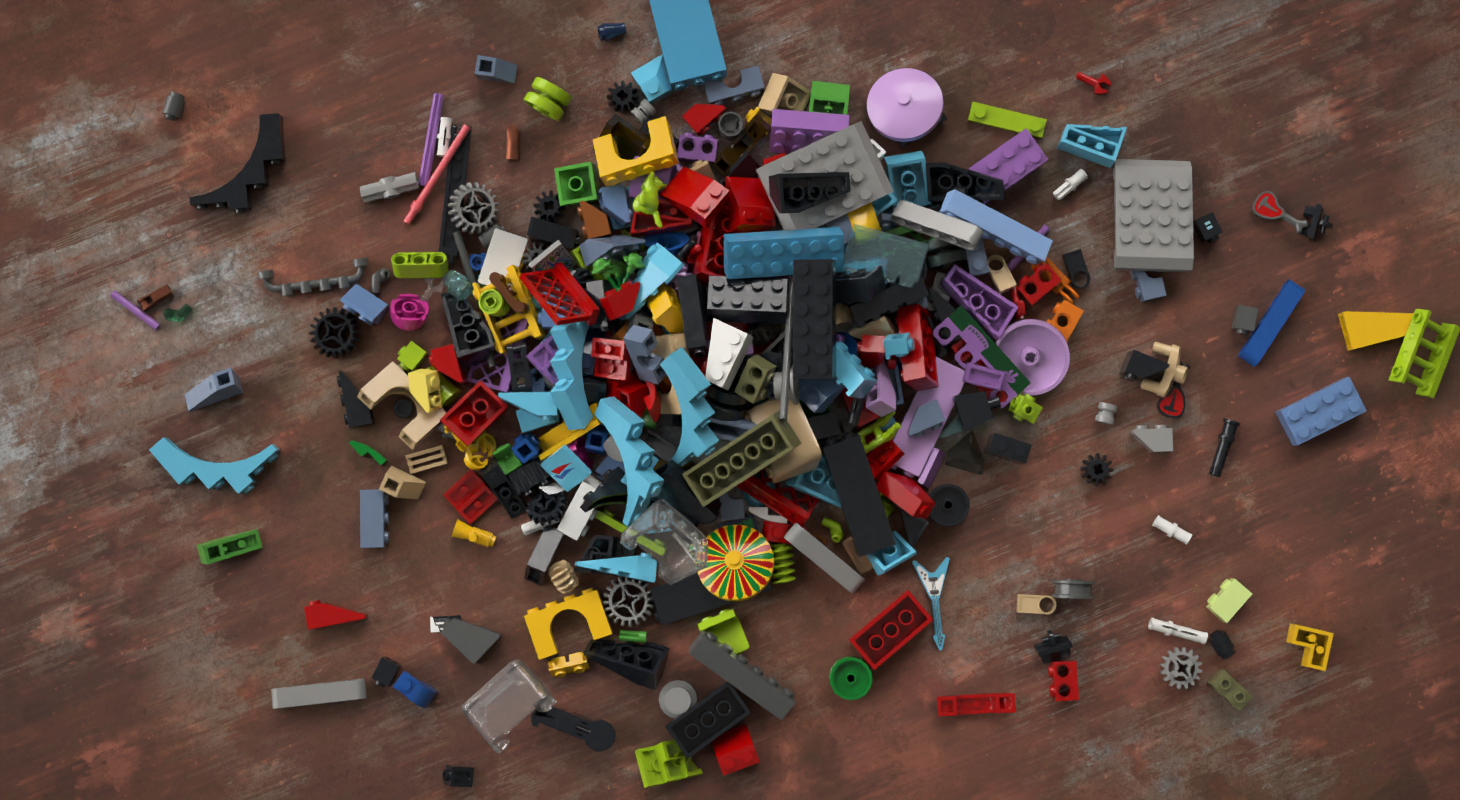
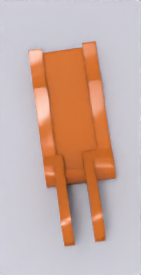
M1046 257L1042 263L1045 265L1048 262L1062 279L1051 290L1056 295H1061L1066 301L1073 304V300L1062 290L1065 288L1075 299L1080 298V296L1069 286L1071 281ZM1040 263L1032 264L1031 269L1033 270ZM1043 271L1040 277L1043 281H1049L1051 273Z

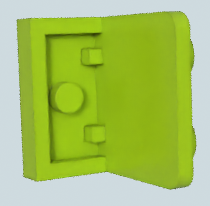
M733 609L722 610L719 612L720 615L713 618L712 616L706 617L701 620V623L697 624L700 632L704 630L707 633H713L719 642L730 645L736 654H740L750 648L739 617Z

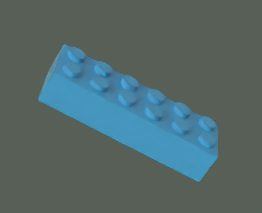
M839 227L724 234V272L728 279L793 275V260L833 259L836 260V272L844 271V234Z

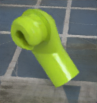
M824 516L821 525L830 529L831 539L834 542H840L844 536L841 524Z

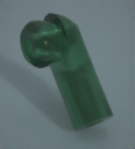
M186 303L179 310L164 309L163 316L168 321L180 322L193 309Z

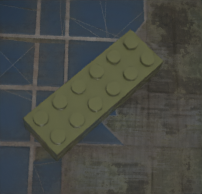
M780 411L763 420L682 474L703 507L802 444L788 421L779 420Z

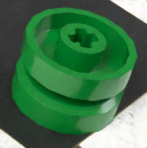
M854 656L838 659L832 665L829 673V682L832 689L838 696L847 700H856L865 696L870 690L873 681L872 672L868 665L860 658ZM849 675H853V676H854V677H853V678H854V681H853V682H850V680H849V681L847 680V677H848Z

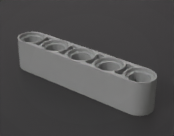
M905 200L899 201L890 217L894 223L968 250H974L983 235L982 229L974 224Z
M795 523L784 536L788 542L852 594L864 582L865 579L799 524Z
M365 678L271 689L273 709L367 698Z

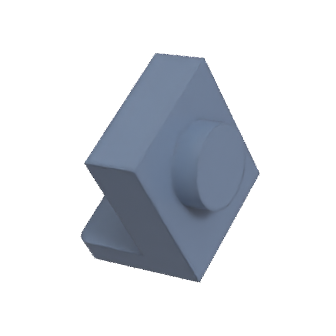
M892 205L884 213H880L877 216L882 232L891 230L897 225L890 218L896 206Z

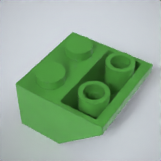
M812 81L809 112L847 115L850 85Z

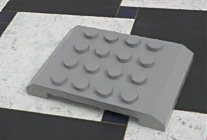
M862 121L756 169L783 230L817 228L894 192ZM849 172L851 192L825 201L800 213L779 214L770 197L769 176Z
M1116 159L1113 164L1115 203L1114 270L1191 273L1194 261L1191 162Z

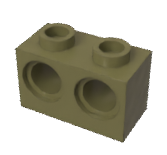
M758 354L749 358L734 392L753 404L763 400L768 393V385L773 381L774 371L777 366Z
M1219 669L1207 681V684L1236 710L1240 711L1253 697L1223 669Z

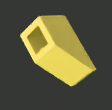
M418 369L408 373L410 393L423 409L430 413L442 408L438 370Z

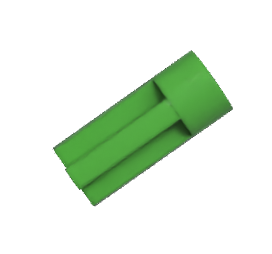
M620 630L619 640L646 643L647 632Z

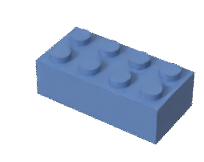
M1345 377L1275 413L1292 446H1297L1367 410L1350 377Z

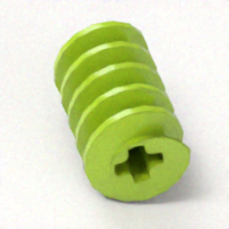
M788 544L770 545L774 548L772 552L775 556L774 563H776L774 565L776 573L772 575V578L777 579L772 584L788 583L795 580L796 577L790 575L795 572V569L789 567L794 564V561L789 560L794 554L788 552L793 549V546Z

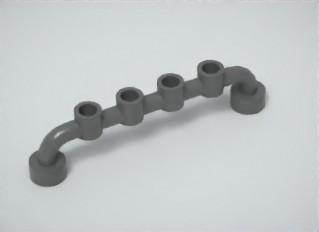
M368 258L352 260L353 267H357V272L354 275L274 285L270 281V278H274L273 270L257 272L258 280L262 279L264 286L269 291L282 292V296L293 295V290L309 293L312 292V288L319 287L320 291L331 290L332 285H338L339 288L350 287V283L357 282L363 277L365 266H368Z

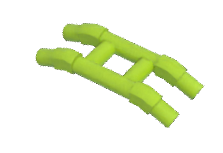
M895 411L878 418L877 421L857 433L860 435L866 454L886 441L888 442L893 439L901 428V425L895 422L886 432L882 433L880 427L885 426L891 420ZM874 432L876 439L867 444L864 437Z

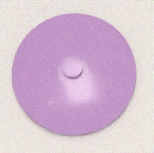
M912 68L896 69L886 73L875 82L867 98V112L873 127L884 137L901 142L914 141L930 133L939 123L944 107L942 92L937 82L927 73Z
M1026 319L1015 322L1008 326L1000 338L995 341L996 345L1031 382L1019 393L1021 395L1026 393L1030 396L1040 395L1052 390L1063 380L1068 371L1070 363L1068 344L1062 333L1045 321Z

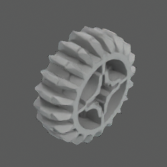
M470 182L466 183V187L461 185L459 186L460 190H454L456 196H450V200L454 203L448 204V207L453 208V210L448 211V214H454L451 221L457 220L458 222L455 226L457 228L462 226V232H466L468 229L469 234H473L474 231L479 234L481 229L483 231L488 230V226L494 225L492 220L496 221L498 219L494 214L499 213V210L495 209L499 202L493 201L496 195L490 196L492 189L485 191L486 185L484 184L479 188L478 182H475L473 186ZM474 193L481 196L485 203L479 202ZM467 194L466 206L460 208L461 201ZM471 206L481 207V208H478V209L475 210V211H474V210L472 211L471 209L466 210L467 208H470ZM487 209L485 218L480 222L481 211ZM462 214H468L473 223L467 221Z
M619 576L618 584L612 580L611 583L614 587H606L607 590L611 591L610 594H603L604 597H609V600L603 601V604H609V607L604 609L605 612L612 611L608 617L612 618L615 615L614 623L621 619V626H624L625 622L628 621L629 627H632L633 620L639 625L640 621L638 618L640 617L643 621H646L647 619L643 614L651 615L647 608H654L653 604H649V601L653 600V598L648 596V594H651V590L646 591L645 589L649 586V583L642 586L643 580L636 582V579L632 578L631 581L626 576L625 581ZM626 585H634L642 592L635 595L631 594ZM620 587L623 597L621 601L613 604L614 593ZM626 594L633 598L638 596V598L632 601V608L628 604L625 605V603L620 605V603L626 600ZM645 598L644 607L637 614L635 603L637 600ZM626 607L632 617L623 616L616 609Z

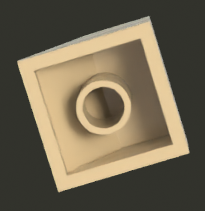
M772 73L758 108L772 116L773 109L804 111L811 91L789 76Z

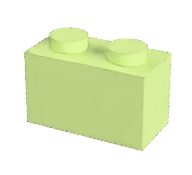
M1235 578L1226 579L1220 585L1221 590L1217 595L1214 593L1207 600L1209 604L1206 608L1224 623H1228L1252 595Z

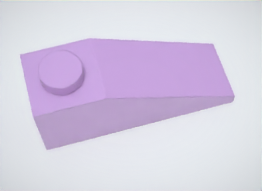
M885 361L873 367V369H876L874 378L878 382L866 394V408L880 417L896 410V393Z

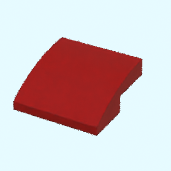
M593 337L591 357H595L594 377L630 381V355L625 342Z
M874 432L865 438L867 444L876 439ZM892 439L866 454L873 477L877 481L881 478L884 471L887 472L905 454Z
M471 469L443 494L469 524L473 523L498 500L493 491Z

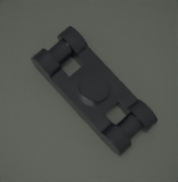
M526 342L520 343L517 346H512V344L506 345L513 392H533L529 362L526 357ZM521 353L522 358L514 359V354ZM525 378V383L518 384L517 379Z

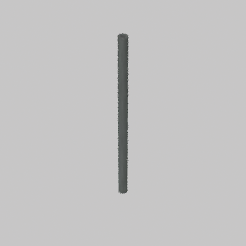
M789 275L780 421H787L793 339V275Z

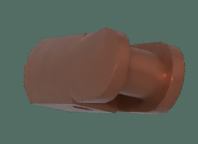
M515 125L507 128V161H519L520 130Z
M165 284L150 294L141 297L137 302L142 305V311L145 312L174 294L169 285ZM152 298L154 302L149 304L147 299Z

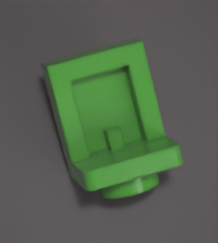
M509 443L499 446L492 453L506 476L523 466L521 461L513 454Z

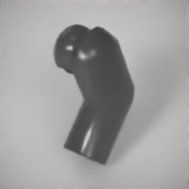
M381 268L372 275L370 293L380 294L381 283L390 277V270Z

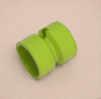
M485 290L479 297V307L486 314L501 317L510 310L511 306L497 290Z

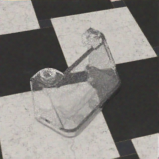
M664 499L654 502L621 534L620 543L625 548L632 550L638 545L659 563L658 574L669 585L707 567L708 541L705 535Z
M518 659L510 662L463 704L462 712L492 749L499 754L508 747L510 739L507 734L535 709L539 712L549 711L557 701L537 674L523 661Z

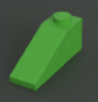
M258 529L197 544L201 563L207 565L263 548Z

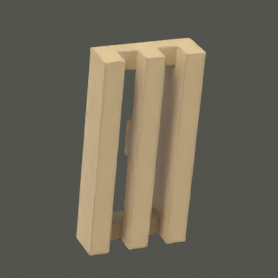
M443 445L405 455L410 474L448 464ZM438 450H440L441 452L440 454H436L419 460H411V458L435 452ZM442 457L443 461L414 469L413 465Z

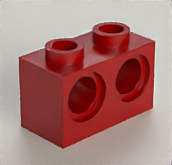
M1041 262L1033 269L1035 272L1030 277L1026 275L1018 281L1020 284L1017 287L1031 305L1062 281L1061 277L1048 262L1045 265ZM1049 271L1051 279L1043 281L1040 277L1041 272ZM1029 283L1036 285L1037 290L1033 294L1026 291V285Z
M1075 660L1052 661L1051 666H1048V676L1052 678V685H1049L1050 697H1053L1054 701L1079 700L1077 662ZM1060 666H1065L1067 669V673L1064 676L1058 675L1057 671ZM1063 685H1066L1068 687V693L1064 696H1061L1059 694V688Z

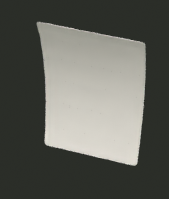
M495 228L478 283L489 285L491 284L489 280L491 273L497 272L506 277V274H508L507 267L511 265L519 267L528 239Z

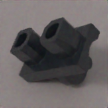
M1316 204V207L1305 206L1303 216L1312 219L1311 225L1303 228L1300 235L1308 237L1309 241L1315 242L1319 227H1321L1319 233L1325 235L1326 229H1332L1333 224L1328 222L1329 215H1324L1323 221H1321L1324 211L1321 204Z
M1052 630L1047 631V637L1041 638L1042 643L1034 645L1035 651L1044 664L1053 661L1052 653L1055 652L1059 653L1060 658L1070 657V648H1073L1072 642L1067 635L1061 637L1060 633L1053 635Z

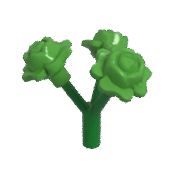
M630 253L629 256H623L624 261L616 260L612 265H610L611 259L605 260L600 258L593 263V271L591 273L592 275L602 274L604 278L608 279L612 287L618 291L622 289L620 286L622 279V284L626 283L630 274H633L635 269L644 268L645 266L642 262V256ZM611 274L615 276V279L617 280V285L611 278Z

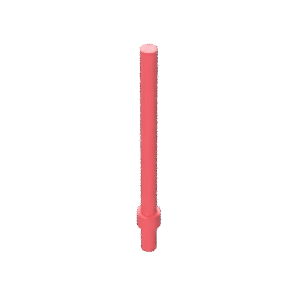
M463 125L421 194L411 204V210L404 219V222L410 225L416 214L420 213L423 209V203L471 129L469 126Z

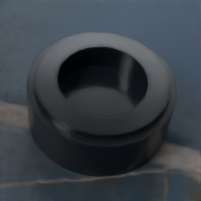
M400 399L394 404V413L398 417L408 418L412 415L414 408L409 400Z

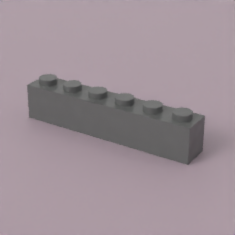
M702 630L689 646V654L782 720L796 703L794 692L787 687L784 689L774 677L766 676L759 666H753L748 663V659L742 654L737 655L733 652V648L730 645L719 642L713 633H707Z

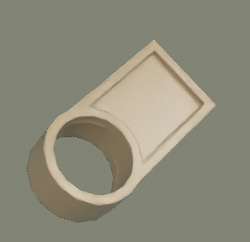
M1000 255L990 256L987 260L988 266L992 260H999L1003 264L1002 269L998 271L992 270L989 267V275L999 294L1001 295L1016 288L1017 284L1004 258Z
M1017 594V613L1047 615L1053 613L1056 609V601L1051 596ZM1045 597L1053 601V608L1049 612H1043L1039 606L1040 601Z

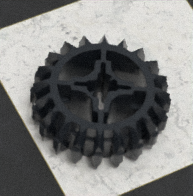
M337 307L333 308V313L327 308V315L319 312L321 319L314 317V321L317 324H311L310 327L314 328L315 331L309 332V335L315 336L310 339V342H317L314 345V349L321 348L319 354L323 355L326 352L327 358H330L332 353L334 359H338V353L342 358H345L344 351L351 355L352 351L349 348L357 349V346L353 343L354 341H361L359 338H356V335L362 334L361 331H356L361 325L359 323L353 324L357 321V318L352 317L350 319L352 313L347 312L345 314V309L343 308L338 313ZM342 318L346 322L335 326L331 323L330 319ZM325 324L327 328V333L325 336H323L322 339L321 330L323 325ZM349 327L350 336L348 341L346 342L344 339V333L348 330L347 328ZM332 328H334L337 331L339 330V338L332 336V334H334L332 333ZM337 341L342 347L332 349L328 348L325 344Z

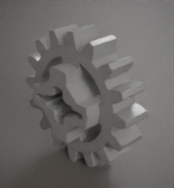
M1174 647L1173 653L1170 650L1167 651L1168 657L1162 656L1165 662L1159 663L1161 667H1164L1160 674L1166 675L1163 678L1164 681L1170 680L1169 686L1172 687L1176 683L1177 689H1180L1181 685L1188 689V683L1194 686L1193 680H1200L1197 673L1203 672V670L1198 669L1202 662L1196 661L1199 658L1198 655L1192 656L1193 650L1190 649L1186 652V647H1182L1181 651H1179L1178 647ZM1178 655H1185V656H1187L1188 658H1185L1184 660H1180V658L1177 657V656H1178ZM1171 661L1172 665L1171 669L1169 670V663ZM1179 664L1184 665L1183 672L1177 671L1179 669ZM1191 666H1193L1192 674L1190 673ZM1182 676L1185 680L1177 681L1174 678Z

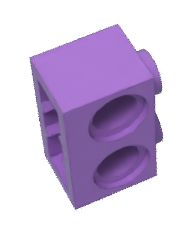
M694 133L680 135L677 154L679 161L695 163L699 160L703 162L707 160L711 165L715 162L718 139H714L715 137L712 135L695 137L696 134ZM686 143H692L694 148L691 151H685L683 146ZM703 146H712V152L704 153L702 151Z

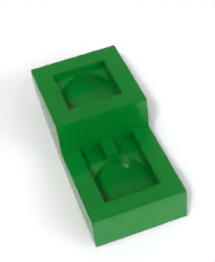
M351 440L349 442L361 457H366L370 454L380 466H384L389 462L385 456L374 448Z

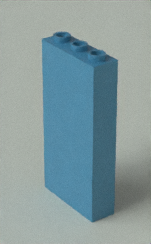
M649 0L671 89L683 90L690 85L700 86L709 80L720 81L727 76V69L709 0Z

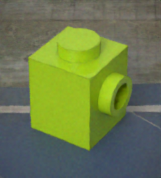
M411 341L407 346L404 345L400 349L397 359L401 362L399 365L407 372L410 369L415 371L429 353Z

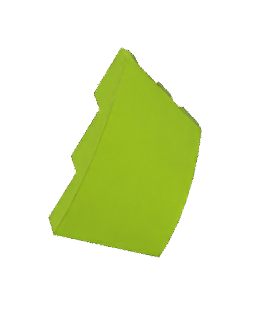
M675 740L664 741L655 746L635 750L644 788L703 774L701 768L698 769L691 760L692 756L687 758Z

